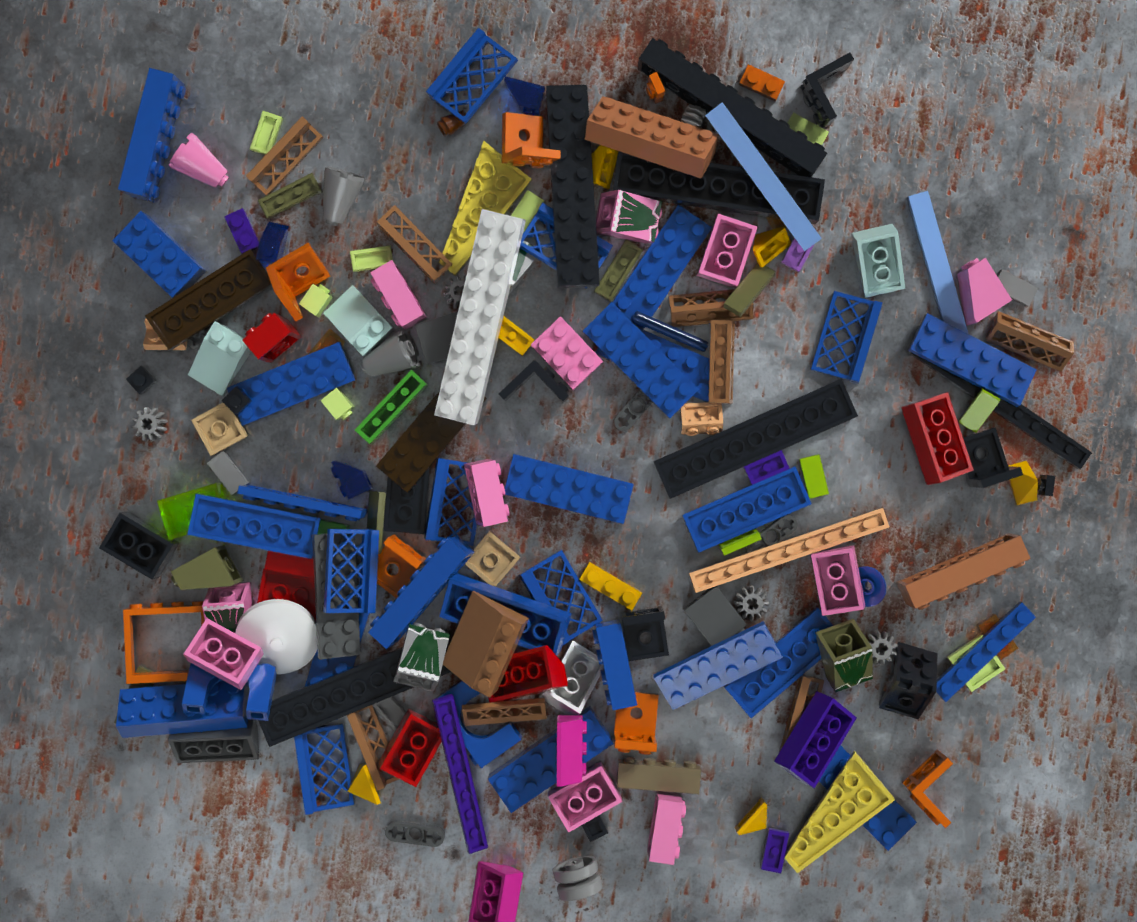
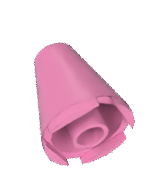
M189 134L187 136L189 141L187 144L182 143L168 166L212 187H223L229 179L227 176L228 171L195 134Z

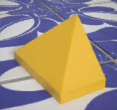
M600 145L592 153L594 184L610 189L619 151Z
M785 227L755 234L753 252L759 267L763 268L791 245Z
M1022 461L1008 465L1010 467H1021L1023 472L1022 476L1009 480L1016 505L1036 501L1038 480L1028 462Z
M359 764L347 792L378 805L381 802L367 764Z
M761 797L734 827L739 835L766 829L767 803Z

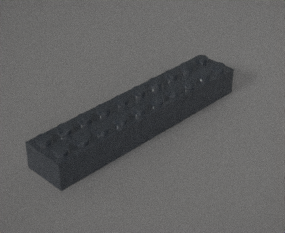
M651 39L639 57L638 70L648 77L657 72L664 88L687 103L705 109L706 114L723 102L758 150L796 175L813 176L828 154L824 151L825 148L816 142L813 144L807 140L808 137L804 133L792 130L786 121L781 119L778 121L772 117L773 114L769 110L757 107L751 98L747 96L742 97L737 94L738 91L731 85L725 86L716 75L712 73L709 75L704 72L702 66L698 63H690L685 59L684 54L677 50L675 52L672 51L663 40Z
M620 151L618 152L613 191L621 190L665 203L781 219L743 167L710 163L701 179ZM774 172L810 223L816 224L820 217L825 179Z

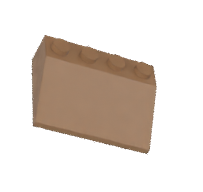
M472 591L445 654L443 665L469 687L490 698L500 686L529 618L476 591Z

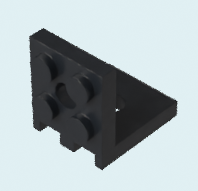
M850 52L807 75L806 79L802 82L803 84L800 85L806 106L808 108L811 107L814 112V121L818 126L821 125L823 129L830 126L837 115L820 84L848 69L854 60Z
M535 359L498 393L503 400L507 401L536 374L563 403L569 398L567 394L569 389L562 382L557 384L553 379L555 377L554 373L547 366L543 369Z
M996 427L963 437L973 467V471L965 473L970 487L985 488L1023 475L1021 467L1008 466ZM980 447L986 450V456L983 459H979L976 455Z
M662 606L621 612L628 661L669 656L664 620L666 619ZM644 632L651 634V640L648 643L640 641V635Z
M898 642V647L895 648L897 655L895 656L894 679L881 698L879 708L919 719L937 691L938 653ZM912 663L917 664L920 668L914 667Z

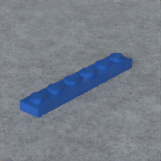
M1018 602L937 679L936 693L947 702L1028 626L1036 616L1022 602Z

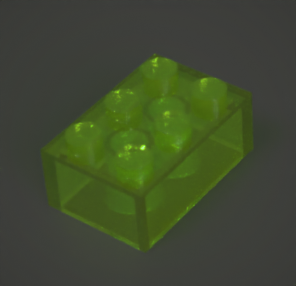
M222 482L157 500L168 540L187 536L195 494L227 499Z

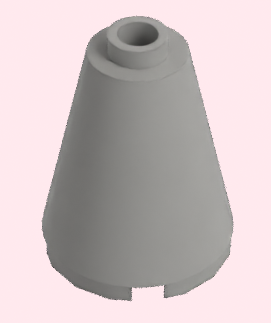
M325 167L323 218L326 219L327 224L338 226V223L344 222L364 184L365 177L352 172H345L342 169Z
M405 329L398 330L363 358V363H361L364 373L370 376H377L419 367L421 360L417 361L416 356L420 354L411 335H405Z

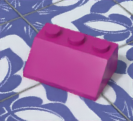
M582 715L557 716V787L582 782V776H586V763H582V755H586L587 742H582V734H587V721H583Z
M478 861L468 922H515L524 872L507 865Z

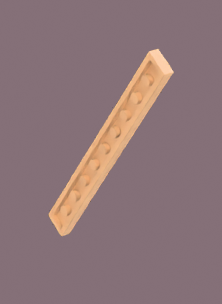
M879 508L690 572L689 576L694 591L697 593L889 528L884 509Z

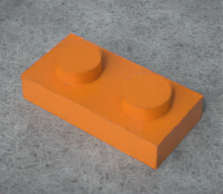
M748 64L739 85L776 102L785 81Z
M657 72L649 75L648 83H646L647 88L645 89L649 99H653L655 104L663 101L665 89Z

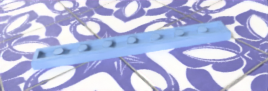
M723 102L706 114L707 119L803 250L806 251L821 240V236Z
M925 191L908 196V204L941 320L969 334L929 192Z

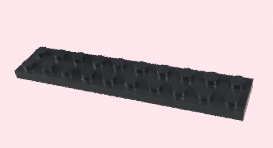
M587 85L546 86L549 149L561 150V158L550 165L557 288L597 287L600 285L592 154L591 142L585 140L586 125L589 118Z
M839 379L653 462L669 499L858 417L842 379Z
M449 636V640H448L446 652H447L448 647H449V645H450V643H451V638H450V636ZM402 647L272 700L268 721L258 720L268 746L271 747L414 688L413 686L393 682ZM442 665L440 677L451 672L444 665Z

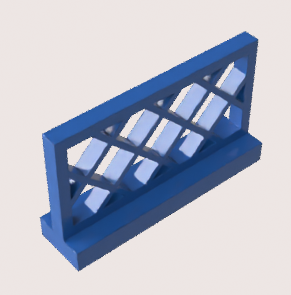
M478 28L426 92L434 102L440 104L466 124L513 68L518 59ZM487 44H490L493 47L494 54L483 55L482 50ZM507 57L510 59L506 66L498 67L497 58ZM494 59L495 68L484 69L483 60ZM480 61L481 70L470 71V64ZM495 72L496 78L493 82L485 83L484 74ZM481 74L482 84L471 85L470 76ZM461 77H467V86L457 87L456 81ZM482 88L480 98L472 99L471 90ZM468 90V100L458 101L457 92ZM447 93H454V102L445 103L442 99ZM469 104V111L465 116H462L459 113L458 106Z
M542 203L522 235L520 249L556 270V262H554L556 261L555 242L552 235L554 233L553 209ZM539 220L544 223L547 230L537 232L536 222ZM548 234L551 243L540 245L538 236ZM597 236L598 257L601 258L598 262L600 269L613 245ZM535 237L537 246L530 247L523 242L526 238ZM552 247L554 257L544 256L542 249Z
M834 291L811 370L859 384L883 303ZM837 297L846 299L849 306L838 311L835 306ZM860 303L869 305L867 313L859 317L854 306ZM851 309L856 319L846 324L840 314ZM839 316L844 326L833 331L829 322L832 318ZM865 317L864 324H863L860 319H862V318ZM858 321L862 330L861 333L853 337L848 326ZM845 328L850 339L840 344L835 333ZM827 329H829L831 333L826 335ZM832 335L837 346L827 351L823 342L824 339ZM857 337H859L858 344L855 341ZM853 341L856 350L853 354L847 356L842 346ZM823 348L825 352L820 355L821 349ZM840 348L845 358L834 363L829 353ZM827 355L832 365L825 369L816 367L818 359ZM853 357L852 364L849 361V358ZM846 360L850 366L849 374L839 373L836 365Z
M437 458L424 535L425 540L442 541L445 537H438L439 528L447 524L453 533L445 539L451 538L454 535L458 536L457 533L467 527L471 532L470 541H462L468 546H474L477 528L475 516L466 522L460 514L469 506L473 510L472 502H469L463 494L469 488L467 486L461 491L455 483L462 475L466 476L462 466L467 462ZM449 464L458 465L462 473L452 479L448 473ZM453 483L459 493L449 499L445 494V489ZM462 495L468 504L458 511L451 501ZM444 496H445V498L447 499V502H445V503L443 504ZM450 503L456 513L446 519L442 514V508ZM458 515L464 522V525L454 531L448 521Z
M328 529L324 613L376 612L379 530ZM334 533L341 534L345 539L338 547L333 543ZM356 534H362V542L356 547L351 539ZM347 543L354 549L348 557L341 552V549ZM338 553L344 561L336 568L332 560ZM358 554L361 557V563L355 568L350 560ZM346 564L353 570L347 578L340 573V570ZM337 574L343 582L335 589L331 581ZM355 574L360 578V584L356 588L349 583ZM347 585L352 592L344 599L339 591ZM337 595L342 602L337 608H330L331 599ZM354 595L359 598V608H352L348 604V601Z
M562 550L519 574L521 581L533 600L550 606L552 605L549 600L554 601L553 607L555 608L557 603L568 605L567 612L570 611L571 606L581 608L579 621L570 619V621L578 623L576 632L571 635L566 632L563 645L595 626V624L603 621ZM559 556L564 563L562 571L551 569L553 560ZM538 568L546 569L545 581L537 580L533 571ZM550 571L561 573L558 585L547 582ZM564 574L572 576L574 580L572 589L561 586ZM546 585L557 587L555 599L548 598L545 595ZM560 588L571 591L569 603L558 600ZM574 592L583 595L584 601L582 606L571 604ZM584 610L592 611L596 619L590 623L582 622Z
M343 723L317 727L295 736L305 815L314 814L317 811L354 805V797L350 792H348L350 799L348 801L341 802L335 798L341 788L348 791L351 784ZM340 729V738L336 743L326 737L331 730ZM316 733L322 738L314 747L308 742L307 734ZM324 739L333 745L327 755L317 749ZM335 748L343 752V758L339 763L329 757ZM315 751L324 757L318 767L311 763L310 760ZM326 760L336 765L330 775L320 769ZM338 768L346 772V778L342 783L332 777ZM318 771L327 777L321 787L313 781ZM329 780L339 786L333 795L323 789ZM320 792L330 797L325 805L317 806L316 798Z

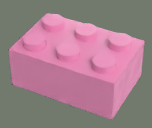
M718 214L697 276L736 288L739 284L757 226Z
M392 260L370 272L373 277L370 279L371 283L378 292H382L384 295L380 298L386 308L392 309L394 314L391 317L399 328L403 327L405 330H408L427 319L426 314L401 271Z
M561 316L531 344V347L573 391L603 363L601 358Z
M484 459L464 464L476 524L486 527L507 522L509 508L507 504H504L503 500L505 489L503 483L500 484L499 475H501L499 463H496L495 460Z
M854 545L812 553L811 558L822 616L864 610L865 601Z
M206 618L184 652L187 661L242 690L264 655L261 647Z
M602 761L586 769V776H582V782L562 787L556 786L548 791V798L568 833L622 802V796Z
M656 791L647 847L650 862L674 865L675 859L679 858L680 846H678V838H682L683 834L681 818H685L686 814L685 800H682L680 793Z

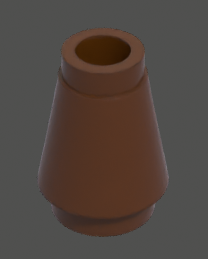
M464 110L459 111L462 116L466 115ZM453 114L441 117L437 125L443 136L446 137L447 135L451 136L464 123Z

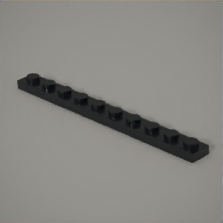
M910 352L911 356L974 399L980 392L981 388ZM1000 398V402L993 410L1000 417L1076 469L1081 470L1092 454L1091 451L1022 404L1016 407Z

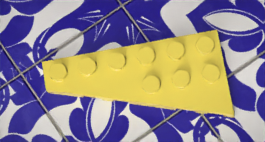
M483 141L481 151L442 253L452 263L448 271L455 276L471 258L481 210L506 214L532 181L518 167L513 166V163H502V155L485 141ZM440 259L439 263L444 267L446 264Z
M855 750L785 853V859L797 873L895 801L893 795Z

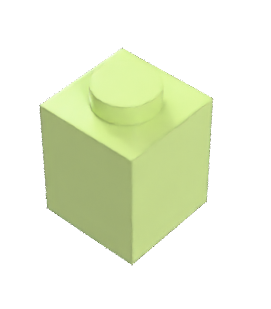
M312 284L299 305L315 316L320 317L333 297L329 295L330 290L320 284L317 287Z
M335 388L320 400L336 420L341 418L343 421L353 414L351 410L355 408L340 388Z

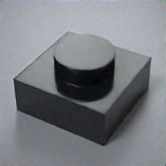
M140 366L126 378L139 395H142L156 382L143 366Z
M235 386L221 400L235 415H239L252 402L239 386Z
M1041 475L1038 479V495L1053 496L1056 476Z
M600 815L581 825L590 842L608 834V830Z

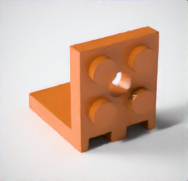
M510 112L502 114V163H513V166L519 167L531 165L532 168L539 169L544 168V165H552L554 161L561 158V150L543 149L542 116ZM520 130L526 133V141H522L519 138Z
M309 242L266 267L275 294L295 321L303 318L295 297L308 290L312 284L317 285L330 277L328 270ZM301 266L307 267L304 273L296 272Z
M393 534L383 543L385 546L381 554H378L377 584L397 598V592L409 583L410 577L415 571L419 570L426 558L422 557L413 550L414 548L405 544L397 535ZM393 563L398 566L399 570L396 575L388 573L387 567L389 564Z
M635 692L637 706L616 710L613 735L614 748L624 753L638 750L640 754L650 755L651 752L657 751L655 729L659 694ZM635 707L642 710V715L639 718H633L630 715L631 710Z
M937 749L902 783L912 793L909 797L924 810L923 812L937 826L941 823L946 828L951 822L923 793L953 764L948 757Z

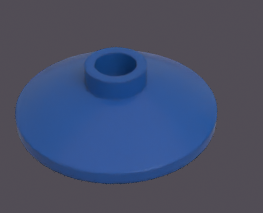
M859 567L865 607L876 606L886 595L885 579L878 570L872 567ZM868 582L872 585L871 589L867 586Z

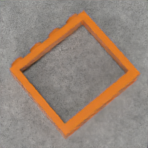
M183 601L171 602V606H163V602L150 603V607H142V603L129 604L130 608L123 610L126 684L187 681L189 670L135 673L132 615L201 612L202 626L205 622L202 609L204 601H192V605H184Z

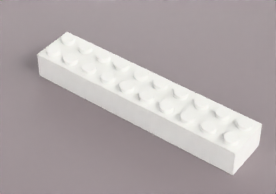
M481 210L435 409V416L474 426L479 422L526 223L525 219L489 210Z

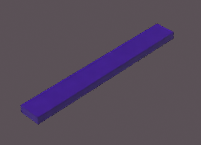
M452 694L433 699L432 703L467 852L472 854L487 849L488 844L454 697Z

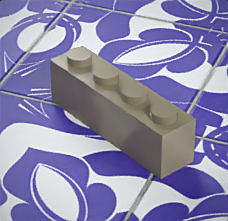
M625 756L623 759H618L616 784L617 788L699 794L701 768L700 765H696L697 763L692 761L677 764L675 760L656 762L653 758H644L643 761L635 760L634 757Z

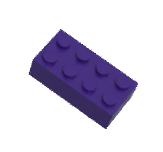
M816 691L774 762L797 780L815 788L857 717L834 698Z

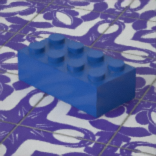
M142 211L112 240L172 298L194 285L206 272L189 253L149 215Z
M620 620L595 624L596 629H593L592 632L595 644L599 643L600 649L596 650L599 665H604V669L600 671L603 685H608V690H604L607 706L612 705L613 710L637 706Z

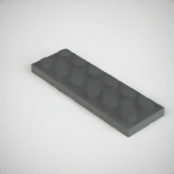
M327 533L313 534L318 659L360 655L359 613H324ZM334 533L333 543L338 547L345 539L341 534ZM355 536L351 539V541H352L354 544H355ZM349 543L341 549V552L346 557L354 551ZM337 553L333 557L332 563L337 568L344 560ZM356 555L350 560V562L355 566V568ZM346 564L340 570V573L347 578L353 570ZM336 574L332 578L331 584L336 589L343 580ZM357 574L349 581L354 588L357 587ZM347 585L339 591L344 599L352 592ZM337 595L331 599L330 608H337L342 602ZM356 595L348 601L352 608H358V597Z

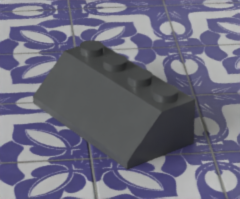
M248 719L247 728L169 734L168 737L177 763L259 760L258 727L256 721Z

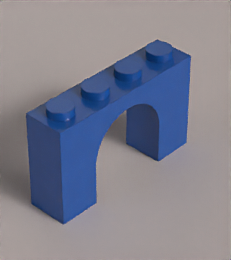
M190 663L182 700L183 712L205 715L209 693L222 679ZM266 663L257 665L245 683L250 689L246 707L247 719L268 721L276 681V666Z
M462 680L436 697L453 695L465 748L470 752L469 758L475 766L478 764L480 768H483L522 739V735L512 722L504 723L495 731L486 735H478L469 731L462 721V705H465L479 695L480 692L472 689Z

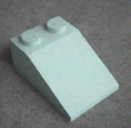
M888 224L853 232L854 253L864 297L867 298L906 289L899 235L894 225Z
M353 285L324 312V315L364 357L377 348L395 330Z
M214 321L200 346L188 375L219 395L224 396L227 392V387H230L251 350L242 341L244 337L223 324Z

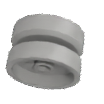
M593 856L569 859L556 865L552 870L555 881L560 883L557 886L559 899L562 901L587 898L603 889L600 875L595 874L598 871L596 858Z

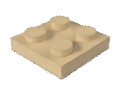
M224 403L191 420L210 456H214L248 437L238 416Z
M489 531L473 549L475 553L465 565L486 583L496 587L520 559V556Z

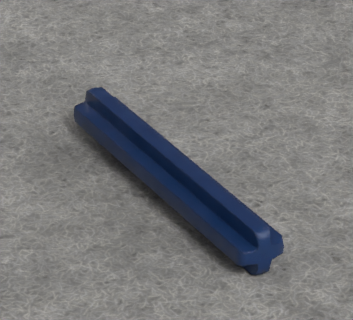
M636 311L633 315L632 320L635 323L697 350L705 352L709 343L639 311Z

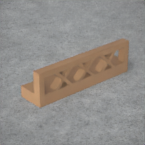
M302 116L254 166L246 177L266 196L271 194L324 137ZM308 130L317 136L311 143H303V135ZM300 146V155L296 158H289V150L292 147ZM279 161H286V170L275 173V165ZM264 176H272V184L266 190L259 182Z
M395 205L377 221L378 227L434 284L452 266V263ZM395 212L401 218V225H391L387 219ZM403 229H412L415 232V240H406L403 237ZM417 244H427L430 247V254L420 255L417 251ZM432 259H441L446 265L437 272L432 267Z
M735 289L668 296L671 326L673 327L711 324V320L753 319L754 304L752 303L745 313L739 317L723 307L724 302L716 301L717 298L727 300ZM697 300L706 301L704 304L696 303ZM674 302L685 303L683 306H674Z
M999 311L995 315L994 325L986 337V341L1061 372L1074 354L1073 341ZM999 330L1006 333L1007 337L998 339L994 337V334ZM1021 339L1025 341L1026 345L1018 347L1013 344V341ZM1040 347L1044 349L1045 353L1035 354L1032 352V349ZM1060 355L1064 358L1061 363H1057L1051 360V356Z
M711 320L709 403L733 404L735 322L732 320Z
M804 674L798 679L780 750L801 718L805 701H811V698L816 693L815 691L810 695L808 694L810 681L818 683L817 691L822 693L825 680Z
M545 698L462 705L465 726L547 719Z
M370 705L348 714V720L377 791L385 788L387 784L399 780L395 776L386 779L383 770L379 768L378 762L380 758H377L375 754L378 746L386 749L389 743L375 708ZM368 708L372 714L369 723L362 720L359 712ZM370 727L378 730L380 734L377 742L369 739L368 731Z

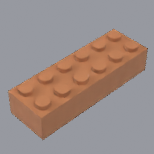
M602 96L587 120L585 140L702 179L715 155L719 134Z
M1008 533L896 583L905 604L921 610L930 606L929 603L934 600L939 602L949 598L948 594L966 591L968 589L967 586L973 583L975 585L982 584L987 581V577L1003 575L1006 573V569L1010 567H1021L1026 564V560L1031 558L1021 536Z

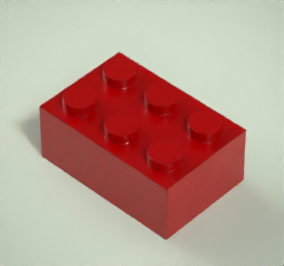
M269 313L261 319L262 323L257 328L252 327L245 333L246 337L242 341L258 360L272 363L301 339L302 336L287 318L276 313Z
M408 708L378 762L379 768L417 787L442 742L438 724Z

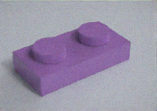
M794 238L781 264L799 273L814 245L804 251Z

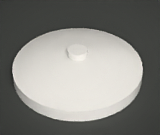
M271 599L259 602L243 613L236 627L235 634L262 648L264 655L257 665L266 663L276 666V674H287L301 669L311 661L318 649L316 620L307 609L292 601Z

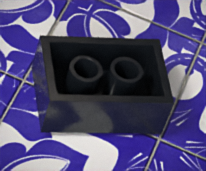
M120 512L99 549L153 580L160 577L180 542L131 513Z

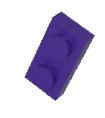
M241 208L224 216L241 254L249 249L252 251L261 247L245 209Z
M782 450L743 467L751 485L790 469Z
M768 827L760 865L761 870L776 873L782 872L789 838L788 831Z

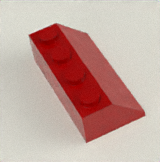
M948 392L901 407L926 485L942 483L973 471Z
M548 645L515 653L511 658L498 690L490 698L488 697L489 703L508 701L568 686L565 666Z

